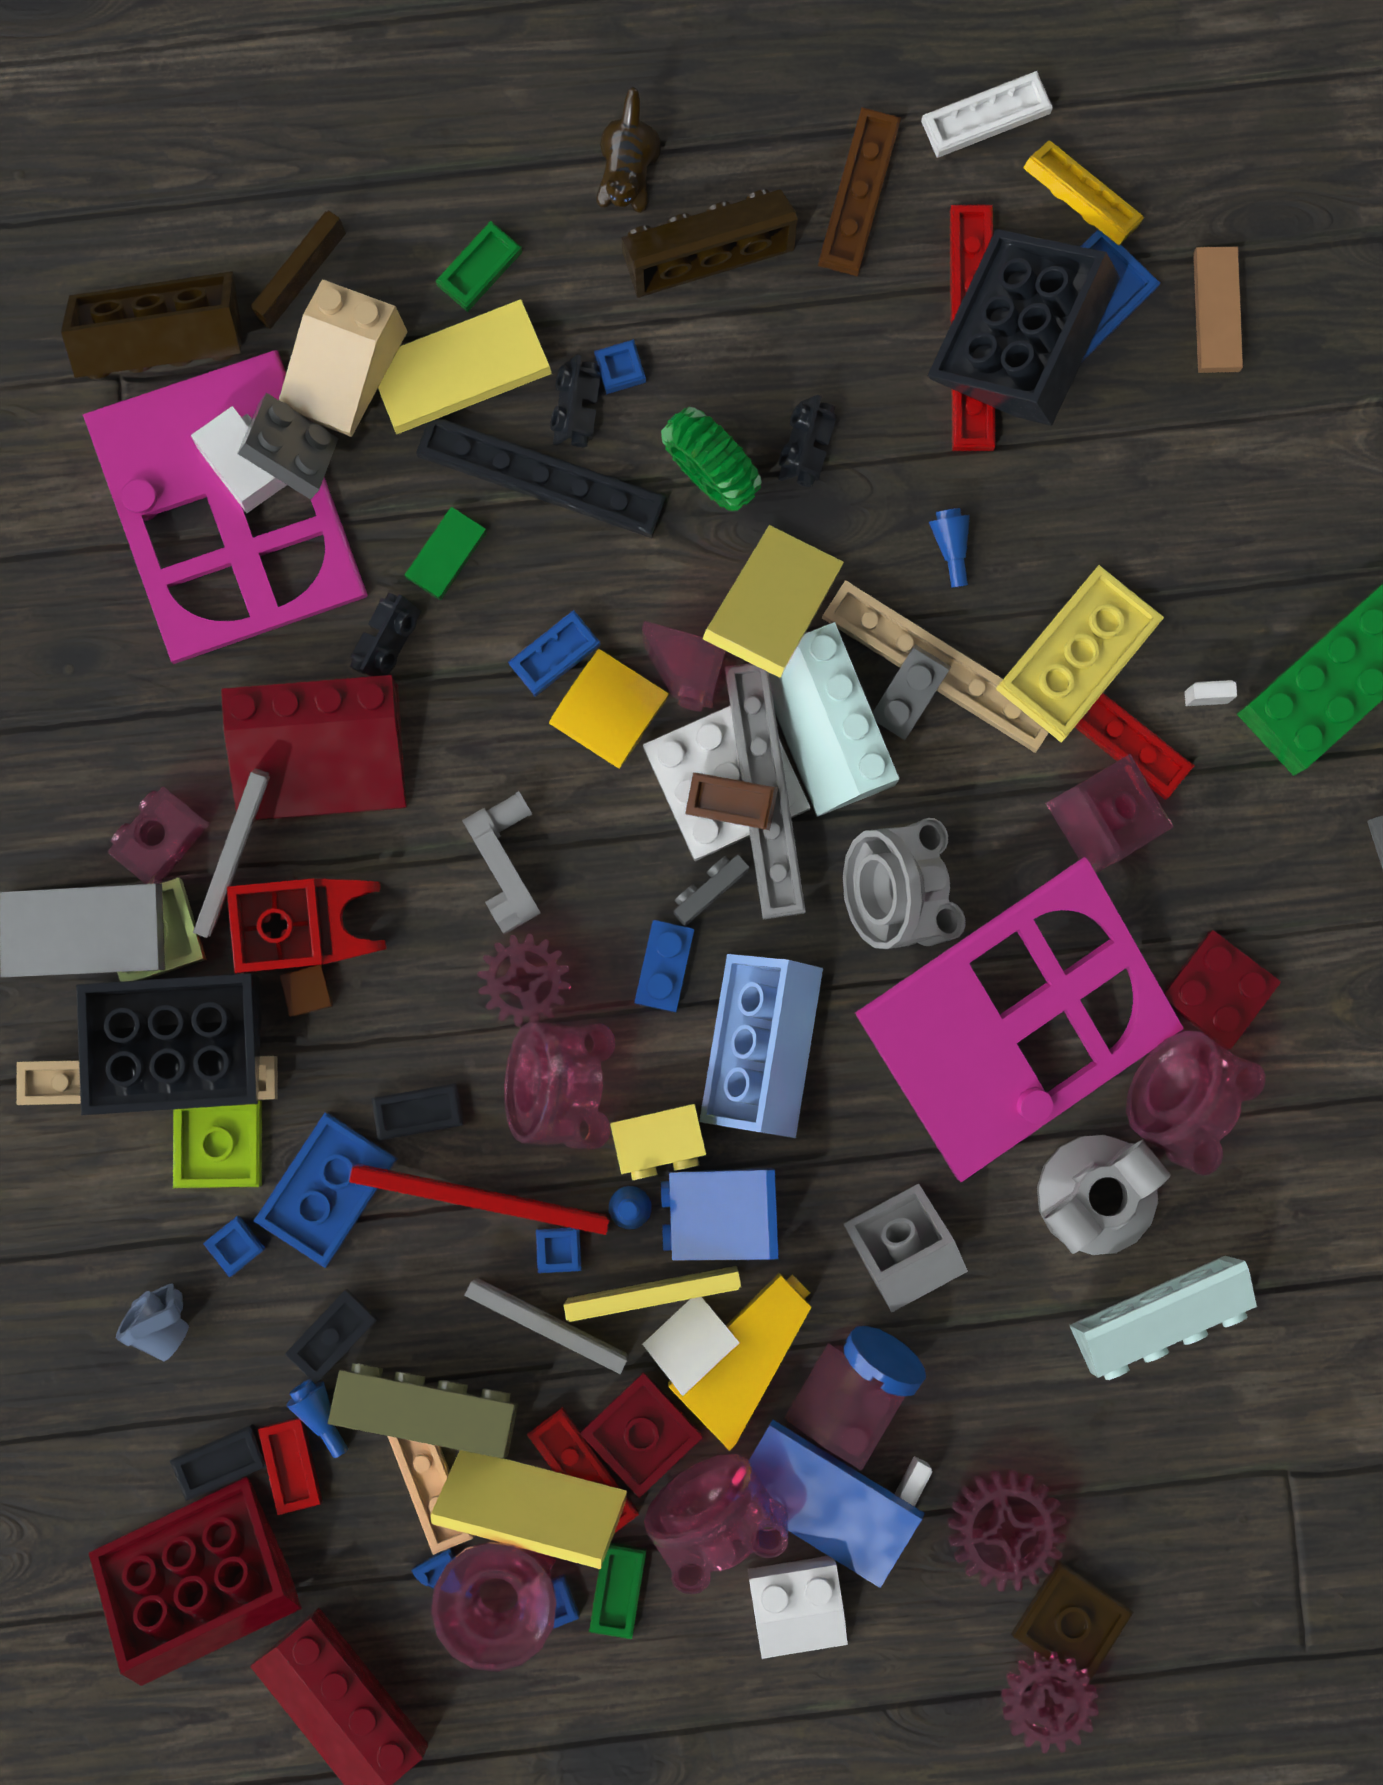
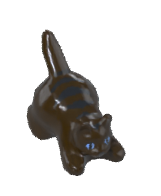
M631 87L627 92L622 119L611 121L602 133L600 146L602 154L606 158V166L598 189L596 202L600 207L604 208L608 207L611 203L619 207H626L631 203L634 211L641 213L646 210L648 204L647 167L649 164H655L660 155L661 140L658 133L652 127L639 120L640 98L639 92L635 87Z

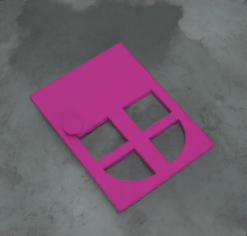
M277 350L83 414L172 664L368 596L325 477L319 491L311 499L316 513L315 517L253 537L243 508L197 449L191 437L194 432L232 406L241 417L248 414L252 418L258 403L266 393L279 400L286 371ZM207 497L225 547L161 569L144 521L153 519L158 513ZM323 535L325 556L318 576L300 596L278 607L260 556ZM232 566L250 617L235 621H214L198 617L180 606L172 597L168 588Z
M1085 857L855 1012L953 1174L960 1182L966 1180L1184 1029L1093 867ZM1058 910H1070L1087 915L1099 924L1110 938L1107 942L1064 971L1033 920L1040 915ZM1017 931L1047 983L999 1014L969 963ZM1124 969H1127L1133 991L1132 1013L1123 1035L1113 1047L1108 1049L1080 1000ZM1064 1011L1093 1061L1046 1093L1017 1043Z

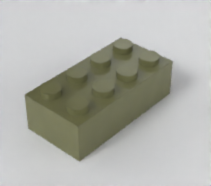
M352 1363L351 1371L339 1370L328 1424L502 1459L508 1456L518 1409V1403L509 1402L511 1393L485 1388L482 1389L481 1396L467 1394L468 1385L439 1380L438 1388L424 1385L425 1376L396 1372L395 1378L391 1379L382 1377L383 1368L359 1363Z

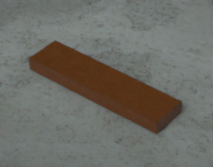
M861 107L818 266L858 276L901 117Z

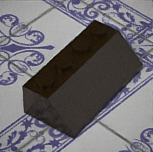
M764 189L755 191L748 195L746 200L733 204L727 201L713 204L706 212L693 216L688 213L676 215L670 218L666 224L651 228L648 225L636 227L629 231L627 236L621 237L622 253L637 298L794 251L798 219L795 210L781 189L773 192Z
M233 271L69 295L61 334L74 377L88 376L91 379H99L108 376L112 372L129 370L133 373H140L149 370L152 366L170 364L171 366L180 367L190 364L193 360L211 358L220 361L229 359L234 354H240L242 329Z

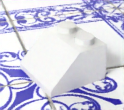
M824 1556L748 1569L762 1659L848 1645L837 1565L833 1558Z

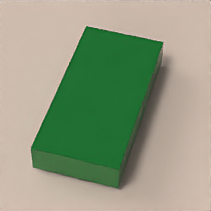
M490 221L438 277L436 284L468 312L522 254V247Z
M450 507L405 573L406 579L441 601L487 534L486 529L458 510Z
M610 1543L603 1565L598 1572L589 1632L632 1639L646 1548Z

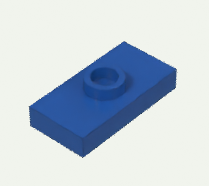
M573 610L508 663L536 697L601 644Z

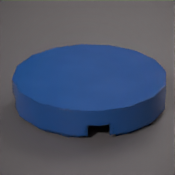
M857 1326L847 1337L844 1353L849 1364L865 1380L871 1382L874 1377L882 1382L881 1389L883 1391L901 1397L911 1396L917 1392L926 1379L925 1368L920 1359L908 1346L894 1336L877 1328Z

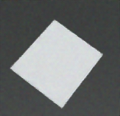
M702 1297L690 1299L642 1345L681 1395L684 1396L740 1342Z

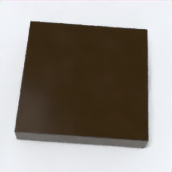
M1058 1560L1011 1635L1087 1687L1134 1612Z

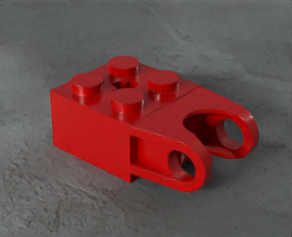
M312 878L228 886L227 898L235 973L322 965L386 950L387 944L385 940L372 941L356 938L346 930L343 924V911L347 904L353 899L368 893L380 892L381 882ZM277 913L281 914V920L287 921V929L282 930L280 938H274V932H267L266 923L272 922L273 915Z

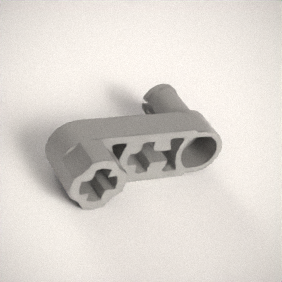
M519 791L486 811L485 808H482L462 820L503 892L487 900L485 903L504 935L541 914L498 840L501 837L499 832L532 815Z

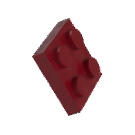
M1211 930L1163 993L1172 1009L1226 1050H1231L1281 981L1214 930Z
M644 1371L580 1431L582 1437L638 1498L703 1438L699 1430Z

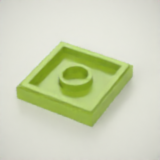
M262 1101L252 1105L173 1110V1188L262 1186Z

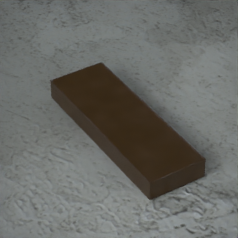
M331 211L324 212L252 303L251 308L257 319L267 328L271 329L345 236L346 233L340 218Z

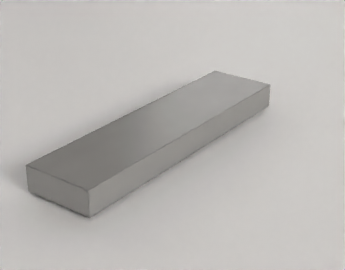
M255 768L249 776L193 931L195 934L207 938L215 930L227 897V887L231 886L270 779L267 772Z
M479 1278L471 1281L464 1295L618 1374H621L627 1362L628 1356L626 1352Z

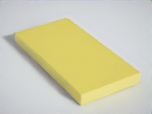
M520 299L400 346L378 386V390L397 435L552 373Z
M769 525L707 627L703 640L780 678L838 576L844 562Z
M1098 565L1001 681L996 690L1062 743L1164 617Z
M737 1266L571 1297L564 1303L566 1320L572 1322L739 1290L741 1283Z
M460 1450L431 1512V1524L601 1569L625 1506L627 1491L504 1458Z

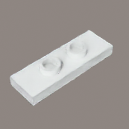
M1035 71L922 116L921 122L938 158L1049 115L1053 107L1038 72Z

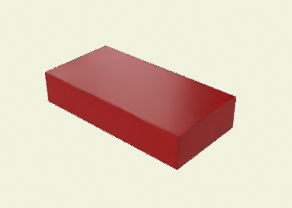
M294 1418L260 1427L258 1431L277 1515L320 1505L323 1500L305 1423L299 1418Z

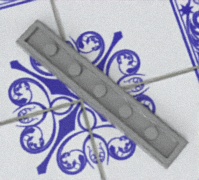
M751 663L725 667V675L741 780L778 788L770 831L749 827L762 918L770 919L804 914L806 912L769 672Z

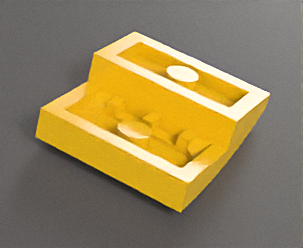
M598 649L551 717L549 724L620 769L641 740L648 725L666 702L669 693Z

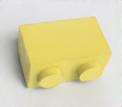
M695 1104L610 1123L621 1174L631 1172L632 1180L658 1175L656 1166L673 1163L674 1171L698 1166V1157L706 1155Z

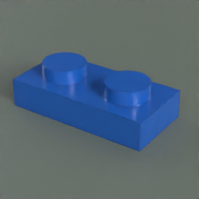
M656 920L652 921L635 1004L676 1013L694 929Z

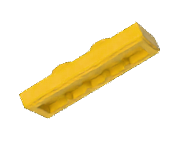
M1047 141L1029 157L1023 167L1050 189L1055 197L1066 202L1082 215L1087 223L1098 228L1118 246L1138 228L1144 219L1143 215L1051 141Z

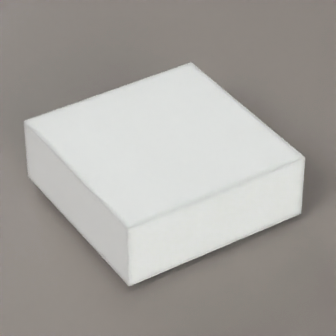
M1233 680L1195 682L1185 691L1186 706L1228 704L1237 697L1236 682H1233Z
M914 1456L895 1495L915 1507L932 1474V1468L929 1464Z

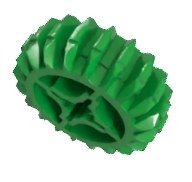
M693 407L684 408L667 421V425L661 430L662 442L666 447V451L671 454L672 460L679 465L681 471L711 501H716L720 507L730 511H738L744 504L747 505L755 497L754 494L761 488V477L758 474L757 468L752 464L751 458L744 453L743 448L734 441L733 437L722 426H719L712 417L706 416L703 411Z

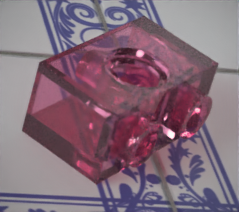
M163 786L158 792L154 790L143 799L138 808L141 811L131 824L125 823L116 831L111 839L113 846L107 852L145 884H160L210 825L201 815ZM155 825H163L165 829L164 839L158 845L150 846L147 840L149 830Z

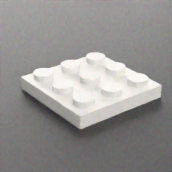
M730 706L643 744L645 753L694 861L750 837L748 826L685 814L693 772L742 781ZM780 742L791 818L810 810V805Z

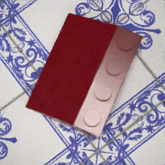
M392 675L221 689L223 728L236 812L249 776L255 768L269 773L270 779L254 821L407 808L398 684Z
M248 1477L88 1553L120 1674L140 1686L302 1609L289 1567Z

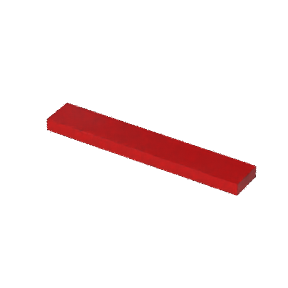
M951 205L950 207L951 324L993 236L992 205ZM951 389L952 451H994L995 408Z
M356 1164L352 1167L349 1179L350 1183L604 1235L607 1233L609 1223L606 1214L363 1164Z

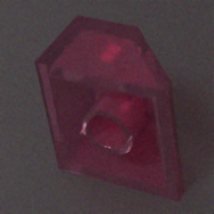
M644 621L642 627L643 646L670 695L673 698L679 699L678 705L690 710L702 711L703 706L713 708L726 663L727 651L703 640V637Z
M1131 754L1046 803L1078 859L1087 858L1095 873L1122 860L1173 828L1172 823Z
M828 1343L784 1416V1419L818 1444L862 1471L905 1396L901 1397L883 1391L881 1389L883 1383L874 1377L871 1382L862 1378L849 1364L845 1353Z

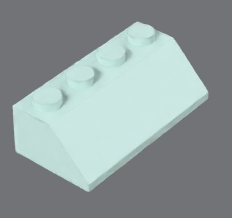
M835 622L806 633L782 676L779 678L769 673L775 715L818 817L894 787L899 777Z
M1223 1256L1069 1326L1090 1373L1098 1378L1104 1375L1106 1380H1110L1127 1373L1130 1370L1128 1364L1143 1358L1145 1362H1151L1169 1353L1167 1347L1183 1340L1184 1345H1188L1207 1337L1209 1334L1206 1329L1222 1323L1223 1327H1229L1248 1318L1246 1311L1257 1307L1246 1262Z

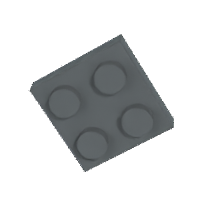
M266 393L258 403L237 454L307 498L312 499L320 489L339 438L329 433L324 427L299 414L288 404Z

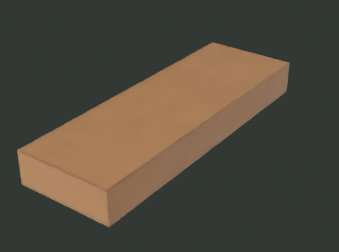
M1196 247L1193 255L1198 373L1240 372L1243 368L1238 247Z

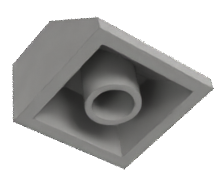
M920 1184L844 1223L850 1238L891 1312L968 1272L953 1237Z

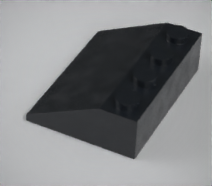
M996 229L927 376L937 383L1010 415L1052 426L1120 280V276L1107 252Z
M250 973L76 985L81 1115L258 1104L261 1038L259 977Z

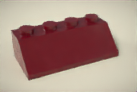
M319 1607L250 1665L251 1669L344 1785H393L423 1759L429 1745L428 1742Z

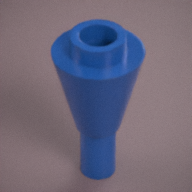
M961 508L936 512L937 520L930 521L929 525L944 560L948 562L951 588L966 586L968 581L964 558H966L970 515L962 516Z
M635 1186L620 1188L612 1195L609 1202V1213L612 1220L618 1226L625 1229H636L642 1226L651 1214L650 1198L642 1189Z
M311 1379L302 1382L290 1391L289 1394L292 1399L288 1401L286 1406L317 1436L322 1438L333 1458H337L344 1454L348 1447L335 1425L328 1424L331 1405L324 1381L314 1384Z

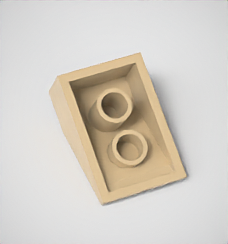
M322 279L303 314L279 401L288 404L293 410L316 424L352 437L407 334V329L396 306Z

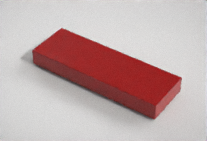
M1104 693L1100 695L1075 726L1078 731L1165 800L1170 797L1194 767L1192 763Z
M563 1407L527 1433L529 1439L554 1472L622 1489L591 1445L582 1437L580 1430ZM628 1496L615 1533L639 1515V1511Z

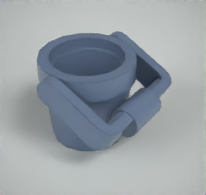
M173 1284L165 1285L153 1292L146 1291L132 1302L130 1310L117 1330L116 1339L126 1346L131 1345L159 1360H168L182 1343L189 1328V1325L180 1318L183 1309L182 1293Z

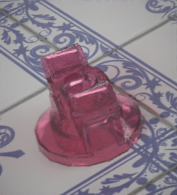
M529 1022L521 1027L511 1046L504 1081V1103L507 1122L516 1140L523 1144L551 1145L564 1143L567 1147L573 1149H597L605 1145L609 1139L611 1128L607 1117L598 1111L603 1090L601 1062L610 1058L616 1045L615 1036L606 1025L598 1023L571 1027L555 1023ZM588 1033L592 1036L594 1042L591 1053L587 1052L584 1044ZM583 1120H586L589 1126L586 1139H582L579 1131Z
M1181 1032L1167 1038L1153 1049L1137 1069L1127 1096L1126 1114L1130 1127L1143 1139L1157 1148L1166 1151L1167 1157L1171 1162L1203 1176L1210 1175L1217 1170L1223 1159V1149L1219 1143L1220 1140L1230 1133L1236 1125L1241 1113L1242 1101L1252 1100L1261 1093L1265 1085V1073L1259 1064L1235 1056L1203 1032Z
M737 1454L718 1455L709 1458L678 1474L660 1490L649 1505L644 1519L648 1536L672 1571L671 1580L673 1585L685 1594L702 1592L710 1583L711 1572L730 1569L741 1563L753 1552L764 1558L779 1556L786 1550L789 1540L788 1513L781 1502L774 1500L770 1496L749 1460ZM765 1527H773L774 1529H770V1530H769V1529H763V1528H765Z
M488 1541L467 1547L449 1561L434 1586L431 1615L437 1637L451 1656L473 1669L499 1672L520 1666L539 1652L551 1633L555 1622L557 1597L550 1572L557 1558L523 1549L512 1544ZM497 1578L511 1583L518 1596L516 1604L510 1610L502 1613L492 1612L487 1609L480 1597L481 1585L485 1581Z

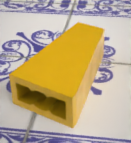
M778 1273L726 1325L740 1343L684 1396L669 1381L668 1387L729 1451L736 1445L811 1309L810 1304L805 1300L810 1292L793 1274L786 1280Z

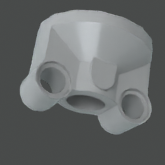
M926 818L905 827L863 831L850 845L845 856L843 870L844 900L852 924L861 938L874 948L891 949L910 946L915 943L923 946H933L956 939L964 932L965 916L958 905L949 902V874L946 865L940 858V854L946 849L948 844V833L945 826L937 819Z
M1106 1135L1080 1136L1058 1147L1044 1164L1037 1185L1039 1212L1049 1231L1064 1243L1072 1254L1078 1251L1091 1255L1117 1253L1135 1244L1151 1226L1158 1204L1157 1189L1170 1178L1171 1174L1144 1140L1134 1144ZM1104 1177H1112L1117 1180L1123 1193L1121 1206L1115 1213L1109 1216L1098 1214L1089 1202L1091 1186L1097 1180Z

